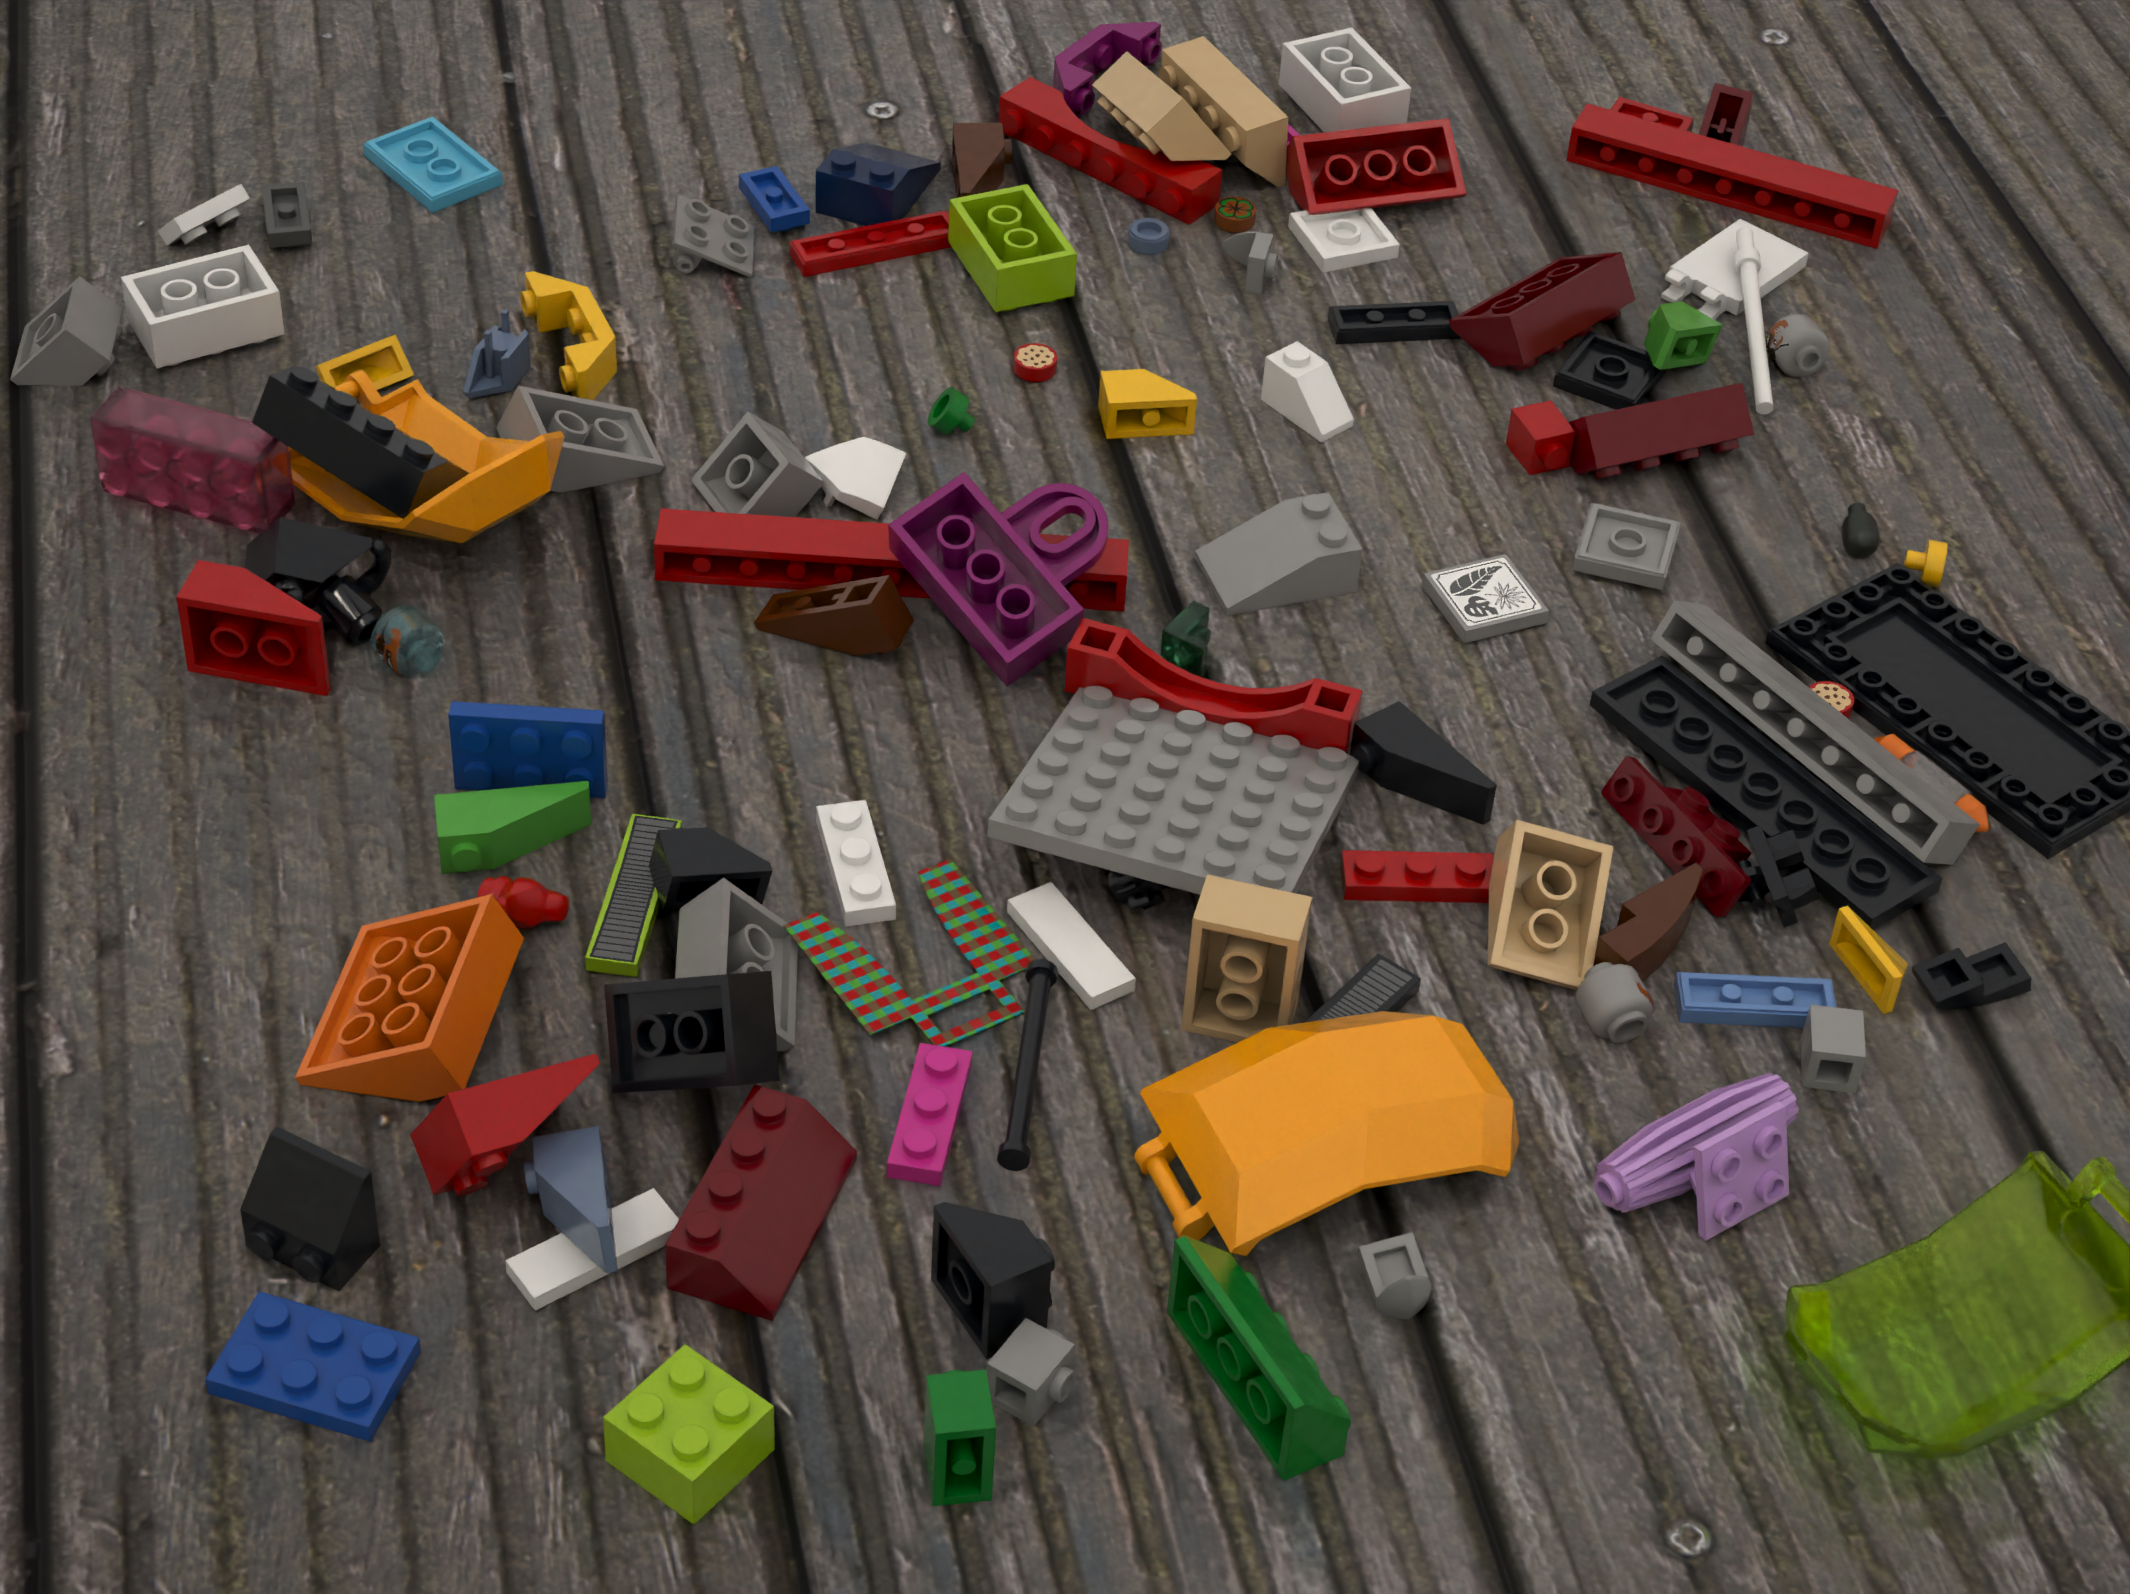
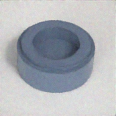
M1154 218L1138 219L1129 225L1128 246L1141 254L1154 255L1162 253L1169 246L1170 229L1164 222Z

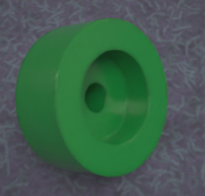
M953 387L947 388L933 404L928 416V425L944 435L949 434L956 427L964 432L969 431L975 421V417L966 412L969 398Z

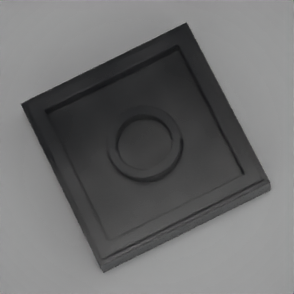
M1589 331L1556 372L1553 387L1617 410L1642 404L1666 373L1667 369L1660 370L1656 368L1648 352Z

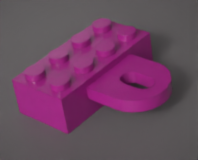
M963 472L888 524L889 550L1006 687H1008L1071 641L1083 618L1084 609L1064 586L1091 568L1102 556L1108 539V518L1102 504L1093 494L1079 486L1067 483H1053L1041 486L1000 513L971 478ZM1066 514H1077L1085 522L1082 528L1058 544H1049L1040 537L1042 530Z

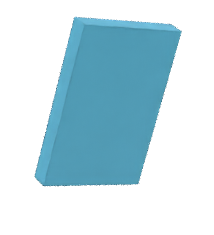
M429 117L363 143L364 156L432 213L503 185L501 171L434 117Z

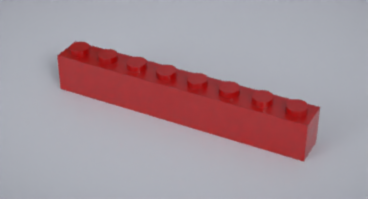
M1588 103L1572 126L1566 159L1568 162L1878 249L1890 225L1898 194L1897 189Z

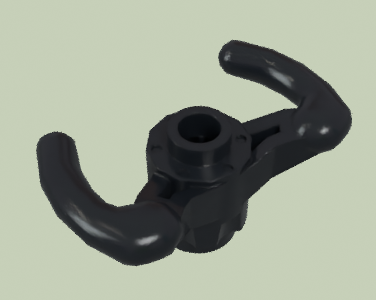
M380 538L372 540L370 551L373 554V562L369 569L357 580L348 575L343 577L335 575L328 578L320 585L316 592L318 596L315 603L316 607L311 608L322 615L324 630L334 628L349 642L353 641L356 645L363 644L373 638L385 623V618L382 616L383 610L370 597L383 583L391 564V549ZM291 588L286 593L301 603L304 600V593L298 588Z

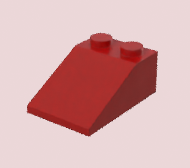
M198 560L176 596L187 670L189 672L328 696L331 687L322 615L246 568Z
M597 1054L448 1093L410 1134L433 1195L454 1190L456 1196H464L484 1188L488 1184L487 1177L491 1173L504 1168L508 1164L506 1158L600 1064Z

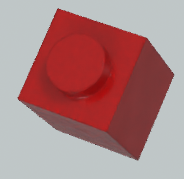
M1550 400L1512 408L1506 445L1529 475L1569 467L1575 430L1554 403Z

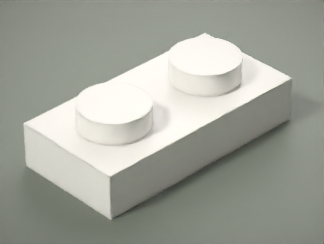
M239 184L177 216L159 229L158 232L167 246L179 239H182L184 244L187 245L207 233L204 226L215 221L218 227H221L239 217L241 214L237 208L248 201L250 197L242 184Z

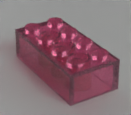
M120 386L114 390L90 417L103 492L261 534L278 518H284L295 505L289 447L252 424V421Z

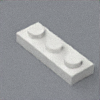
M866 800L816 806V822L845 927L896 920V903Z

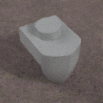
M1247 231L1227 238L1222 242V248L1233 259L1247 266L1245 292L1262 294L1266 279H1274L1278 254L1273 253L1274 234Z
M1413 1232L1359 1246L1357 1256L1375 1309L1385 1316L1409 1320L1426 1305L1432 1286Z

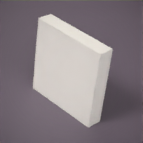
M1372 208L1320 215H1309L1307 210L1289 213V229L1322 273L1398 258L1400 244Z

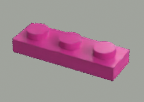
M925 1043L919 1044L887 1161V1178L941 1186L972 1068L973 1051Z

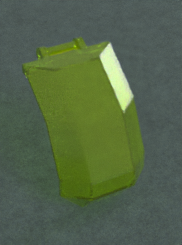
M2044 1151L2029 1152L2014 1172L1925 1238L1822 1283L1792 1285L1787 1291L1784 1337L1796 1367L1868 1452L1928 1460L1957 1457L2072 1404L2130 1360V1244L2090 1203L2100 1193L2130 1224V1191L2116 1177V1168L2104 1156L2096 1157L2087 1163L2072 1182Z

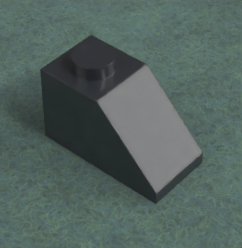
M708 827L658 830L649 862L663 911L680 910L682 906L722 878H725L763 905L773 871L768 861Z

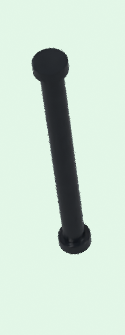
M1045 959L1031 961L1027 965L1025 975L1026 981L1029 983L1007 1133L1005 1142L999 1146L997 1161L1000 1166L1011 1171H1020L1027 1168L1031 1158V1150L1027 1146L1049 992L1050 987L1056 983L1058 974L1056 965Z

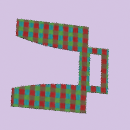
M951 859L920 870L918 875L946 931L977 973L912 1000L897 981L863 947L820 913L815 912L783 925L785 930L869 1035L911 1018L932 1045L946 1047L1025 1013L1024 1009L1000 980L1026 970L1027 965L1036 959ZM988 990L991 991L1003 1006L943 1033L939 1031L928 1017L933 1013Z

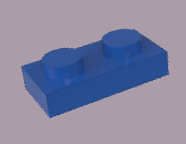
M778 166L739 174V189L771 233L788 231L793 227L810 224V209Z

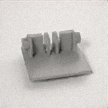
M677 194L673 241L675 250L673 256L674 266L682 273H690L697 268L701 259L704 258L751 278L753 275L754 225L747 223L739 216L728 215L713 209L701 200L689 199Z

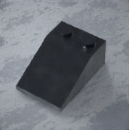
M771 971L604 985L612 1093L725 1087L780 1081Z

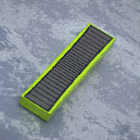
M638 814L631 815L585 956L586 971L638 977L661 904L649 867L658 830L682 828V820Z

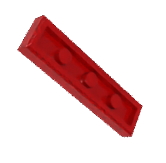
M947 210L792 240L789 242V254L803 277L952 248L948 242L949 213Z

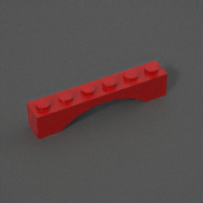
M1032 77L1027 78L999 96L998 123H1002L1004 134L1188 225L1215 208L1216 203L1220 200L1222 169L1203 160L1171 161L1162 152L1153 155L1149 150L1123 144L1106 137L1087 126L1072 112L1066 104L1061 91Z
M1082 618L1067 647L1064 689L1066 692L1075 694L1079 687L1102 686L1112 692V696L1127 700L1148 698L1158 703L1161 709L1176 713L1182 710L1197 711L1203 714L1207 721L1222 725L1231 722L1243 723L1251 727L1253 733L1268 737L1281 734L1289 735L1296 738L1300 745L1317 750L1324 747H1335L1343 750L1348 755L1351 748L1354 723L1359 719L1363 690L1318 678H1313L1296 685L1276 688H1244L1218 683L1194 675L1168 662L1144 645L1128 629Z

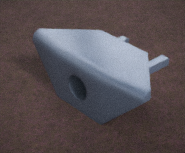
M503 309L501 312L502 327L494 325L490 330H486L484 338L474 349L463 388V393L468 398L512 391L531 367L529 334L526 329L518 338L510 333L509 310Z

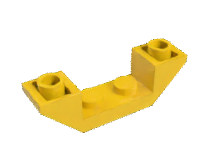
M535 271L526 272V291L520 292V302L525 317H532L540 333L569 327L572 335L578 334L580 337V344L564 347L565 365L559 367L560 380L566 393L571 392L574 397L594 400L617 373L616 337L589 287Z

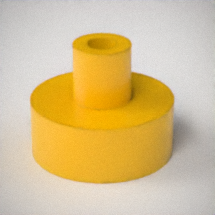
M1928 539L1924 553L1907 550L1904 567L1919 570L1920 580L1930 587L1938 588L1944 571L1948 543Z

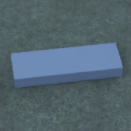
M1676 972L1674 981L1679 1022L1804 1028L1810 1005L1837 1008L1832 979Z

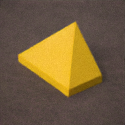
M396 334L315 366L320 379L332 387L344 383L346 376L358 370H362L368 375L377 391L414 376Z
M1848 906L1839 908L1829 945L1883 1014L1893 1011L1908 963Z

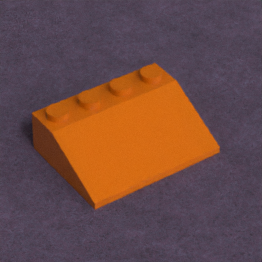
M490 894L362 925L297 1071L295 1079L303 1086L415 1102L444 1097L448 1093L465 1089L524 940L522 934L494 896Z

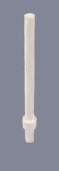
M1741 228L1736 232L1738 251L1734 255L1735 269L1741 276L1756 411L1759 414L1766 415L1771 413L1774 407L1758 272L1761 269L1760 253L1754 247L1752 230L1750 228Z

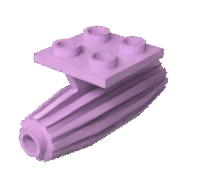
M1772 1073L1730 1084L1706 1093L1646 1125L1596 1166L1598 1170L1595 1172L1594 1189L1598 1198L1603 1204L1614 1208L1616 1211L1628 1212L1682 1195L1693 1189L1697 1199L1698 1236L1705 1241L1789 1195L1787 1127L1796 1120V1114L1799 1112L1795 1094L1791 1092L1789 1084L1781 1079L1782 1077Z

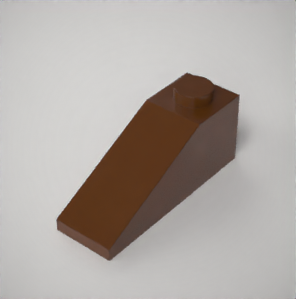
M953 123L952 164L956 198L997 190L1004 180V164H1011L1012 142L1011 139H1004L1002 123Z
M890 575L773 594L754 624L759 631L858 656L871 653L884 655L896 650L901 645L903 637L914 620Z

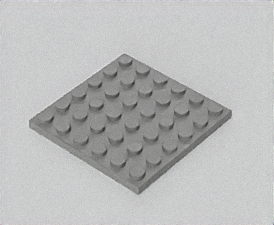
M1102 686L1079 687L989 818L987 837L1199 895L1201 894L1207 874L1297 894L1358 775L1359 761L1353 756L1347 755L1339 748L1324 747L1317 750L1300 745L1296 738L1289 735L1281 734L1268 737L1253 733L1252 728L1243 723L1231 722L1222 725L1207 721L1205 716L1197 711L1182 710L1176 713L1159 708L1158 703L1148 698L1127 700L1112 696V692Z

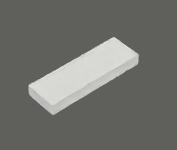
M1052 882L1008 899L1007 913L1046 959L1056 965L1058 973L1090 1010L1135 991L1136 978Z
M654 1188L612 1208L618 1269L664 1247L679 1221L678 1217ZM563 1233L505 1260L506 1273L535 1311L610 1274H606Z

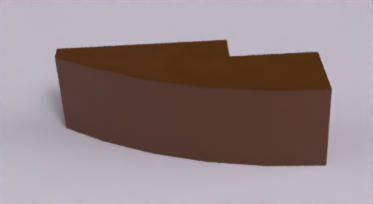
M1694 863L1624 902L1621 907L1617 927L1598 938L1593 966L1603 962H1610L1613 965H1629L1636 970L1644 982L1664 963L1678 945L1686 930L1694 908L1703 868Z

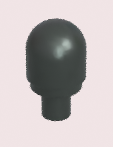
M1851 504L1848 507V516L1844 519L1841 526L1843 546L1852 557L1859 559L1867 558L1873 555L1879 547L1878 524L1874 517L1866 512L1864 504Z

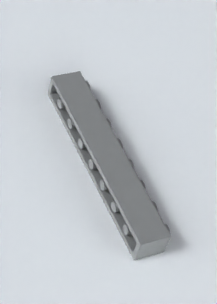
M1674 600L1650 640L1923 863L1949 865L1955 863L1980 824L1708 606Z

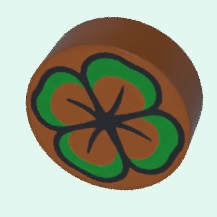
M1226 197L1216 203L1214 222L1222 230L1231 233H1242L1250 230L1255 225L1256 206L1250 200L1242 197Z

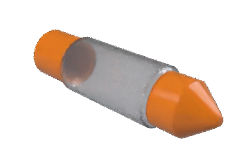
M1895 734L1873 738L1977 821L1980 825L1975 833L1987 832L1989 830L1986 806L1973 797L1969 789L1922 752L1915 751Z

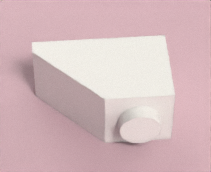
M1298 341L1265 357L1261 393L1262 401L1321 443L1353 426L1354 418L1327 361Z

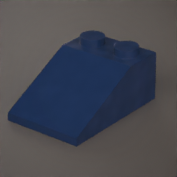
M870 143L833 149L816 169V213L864 226L903 219L940 171L941 162Z

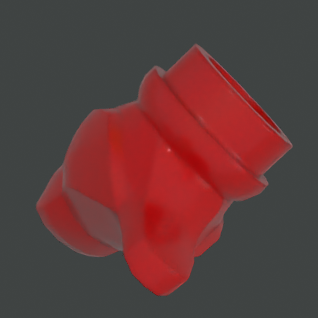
M507 876L488 877L481 883L477 893V897L492 894L517 929H531L543 922L563 921L566 919L569 911V899L567 896L557 891L547 890L544 885L531 878L519 877L513 881Z

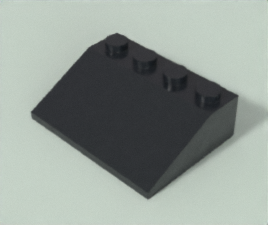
M296 365L269 376L252 424L402 519L449 486L470 474L435 452L426 442L415 439L397 428L388 418L377 415L357 403L353 396L338 391L320 380L313 371Z

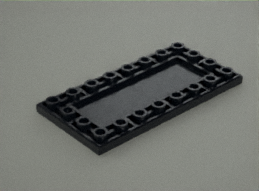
M1896 563L1768 630L1765 641L1767 645L1814 681L1836 682L1848 688L1854 696L1852 710L1885 735L1895 734L1918 753V760L1963 795L1971 794L1986 806L1989 815L2047 859H2050L2130 811V732L2127 728L2093 706L2086 697L2075 693L2064 685L2049 670L2041 668L2020 653L2016 646L2005 642L1983 626L1979 619L1968 615L1950 602L1946 595L1935 591L1917 578L1910 569Z

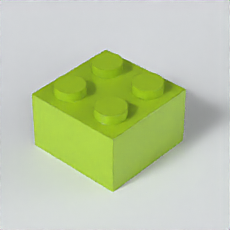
M686 1344L603 1417L606 1462L693 1525L775 1450L774 1406Z

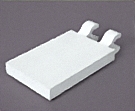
M1739 219L1670 266L1664 280L1670 282L1671 285L1661 294V298L1670 303L1681 302L1687 295L1693 293L1706 301L1698 311L1714 320L1724 311H1728L1736 316L1744 311L1741 276L1736 272L1734 255L1738 251L1736 232L1741 228H1750L1752 230L1754 247L1760 253L1761 269L1758 272L1760 298L1805 268L1809 253Z

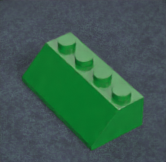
M1187 1236L1175 1239L1167 1314L1281 1479L1285 1481L1343 1456L1348 1428L1351 1426V1418L1347 1406L1339 1396H1333L1320 1379L1319 1370L1313 1358L1308 1353L1302 1354L1290 1337L1287 1323L1282 1315L1276 1311L1272 1312L1261 1296L1254 1276L1249 1271L1244 1272L1231 1253Z

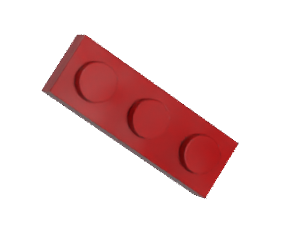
M1342 850L1340 869L1344 900L1489 903V883L1494 861L1493 853Z

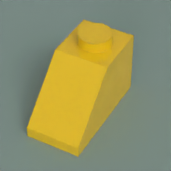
M1146 369L1101 371L1098 408L1106 439L1194 434L1197 407L1196 393Z

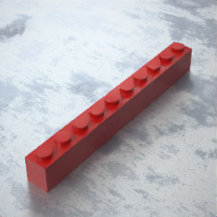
M664 508L660 510L654 541L655 580L802 590L890 575L901 597L931 599L889 550V523ZM1040 534L1042 540L1049 544H1058L1069 537L1068 535ZM1108 538L1106 548L1100 559L1091 568L1064 586L1083 609L1124 612L1128 568V539Z

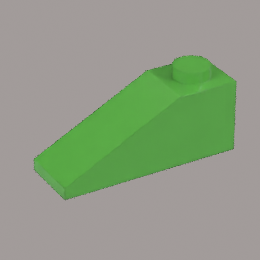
M588 781L434 795L441 874L495 869L591 825Z

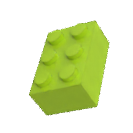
M1028 184L949 199L948 242L995 312L1011 311L1019 307L1043 302H1054L1057 299L1075 295L1077 253Z

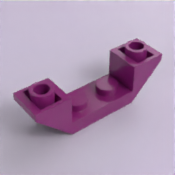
M1157 22L1098 25L1055 57L1053 88L1062 92L1066 104L1078 118L1088 113L1095 99L1092 86L1094 76L1103 69H1106L1110 64L1113 65L1126 51L1145 67L1157 61L1162 50V43L1160 42L1161 24Z

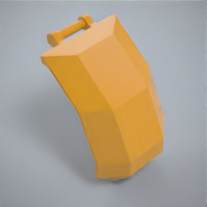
M358 370L346 376L345 382L334 388L353 396L373 413L388 418L397 428L411 437L426 442L435 452L470 474L449 486L402 519L289 446L271 454L265 460L268 466L342 521L400 535L464 543L535 504L550 491L565 436L562 431L542 434L531 441L487 437L430 397L418 379L381 397L368 375L364 371Z
M1380 1011L1266 1028L1143 1088L1140 1095L1159 1126L1161 1133L1158 1137L1140 1146L1135 1152L1134 1159L1141 1172L1145 1175H1150L1174 1218L1172 1227L1178 1238L1187 1236L1200 1240L1215 1225L1230 1253L1247 1256L1262 1239L1364 1189L1475 1170L1506 1177L1511 1170L1520 1140L1514 1101L1462 1023L1432 1015ZM1176 1156H1178L1201 1196V1199L1194 1206L1191 1205L1169 1166Z

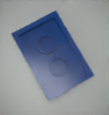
M451 701L448 718L455 789L481 791L588 781L590 797L606 798L608 775L604 710Z
M259 1291L205 1379L207 1392L210 1395L371 1442L421 1353L420 1340L416 1336Z

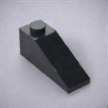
M1400 701L1354 723L1350 755L1359 761L1358 769L1365 772L1380 787L1482 825L1491 820L1497 785Z

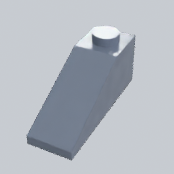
M599 1126L532 1137L533 1160L524 1161L525 1179L529 1195L539 1193L544 1216L606 1274L618 1272L608 1170Z

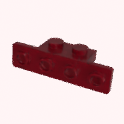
M1625 757L1602 789V796L1675 874L1694 863L1701 866L1703 871L1697 897L1715 916L1726 917L1751 882L1750 877L1737 865L1740 861L1747 860L1752 854L1738 840L1740 837L1739 831L1727 821L1717 818L1708 808L1710 805L1709 800L1697 790L1690 787H1685L1684 790L1662 786L1636 758Z

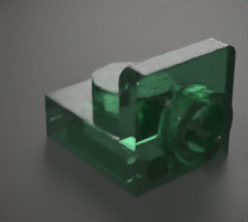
M1193 600L1162 630L1160 656L1194 675L1205 678L1207 645L1211 637V631L1208 629L1210 608Z

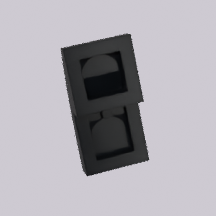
M2006 942L1969 957H1965L1960 948H1956L1912 966V973L1937 1009L1976 1007L2009 999L2031 991L2030 975Z

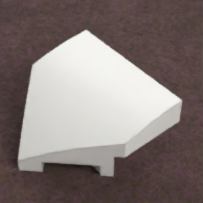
M860 437L820 450L804 458L824 481L821 487L826 494L823 499L826 507L832 506L836 499L878 520L888 500L906 453L882 442Z

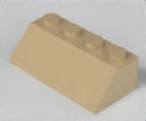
M1204 36L1162 49V67L1159 69V78L1185 99L1223 145L1246 167L1275 186H1284L1286 178L1288 116Z
M1127 51L1092 84L1101 95L1096 101L1112 119L1114 118L1126 131L1128 130L1153 155L1161 151L1171 161L1226 160L1231 155L1230 151L1185 99Z

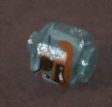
M402 605L392 608L378 619L372 631L371 645L375 654L400 676L422 675L434 669L439 663L444 647V636L442 630L417 607Z

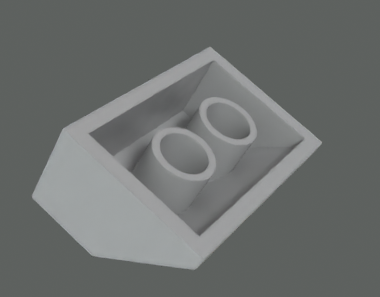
M722 878L679 910L675 978L771 971L777 1051H788L795 1046L798 945L783 927V925L788 924L731 882Z

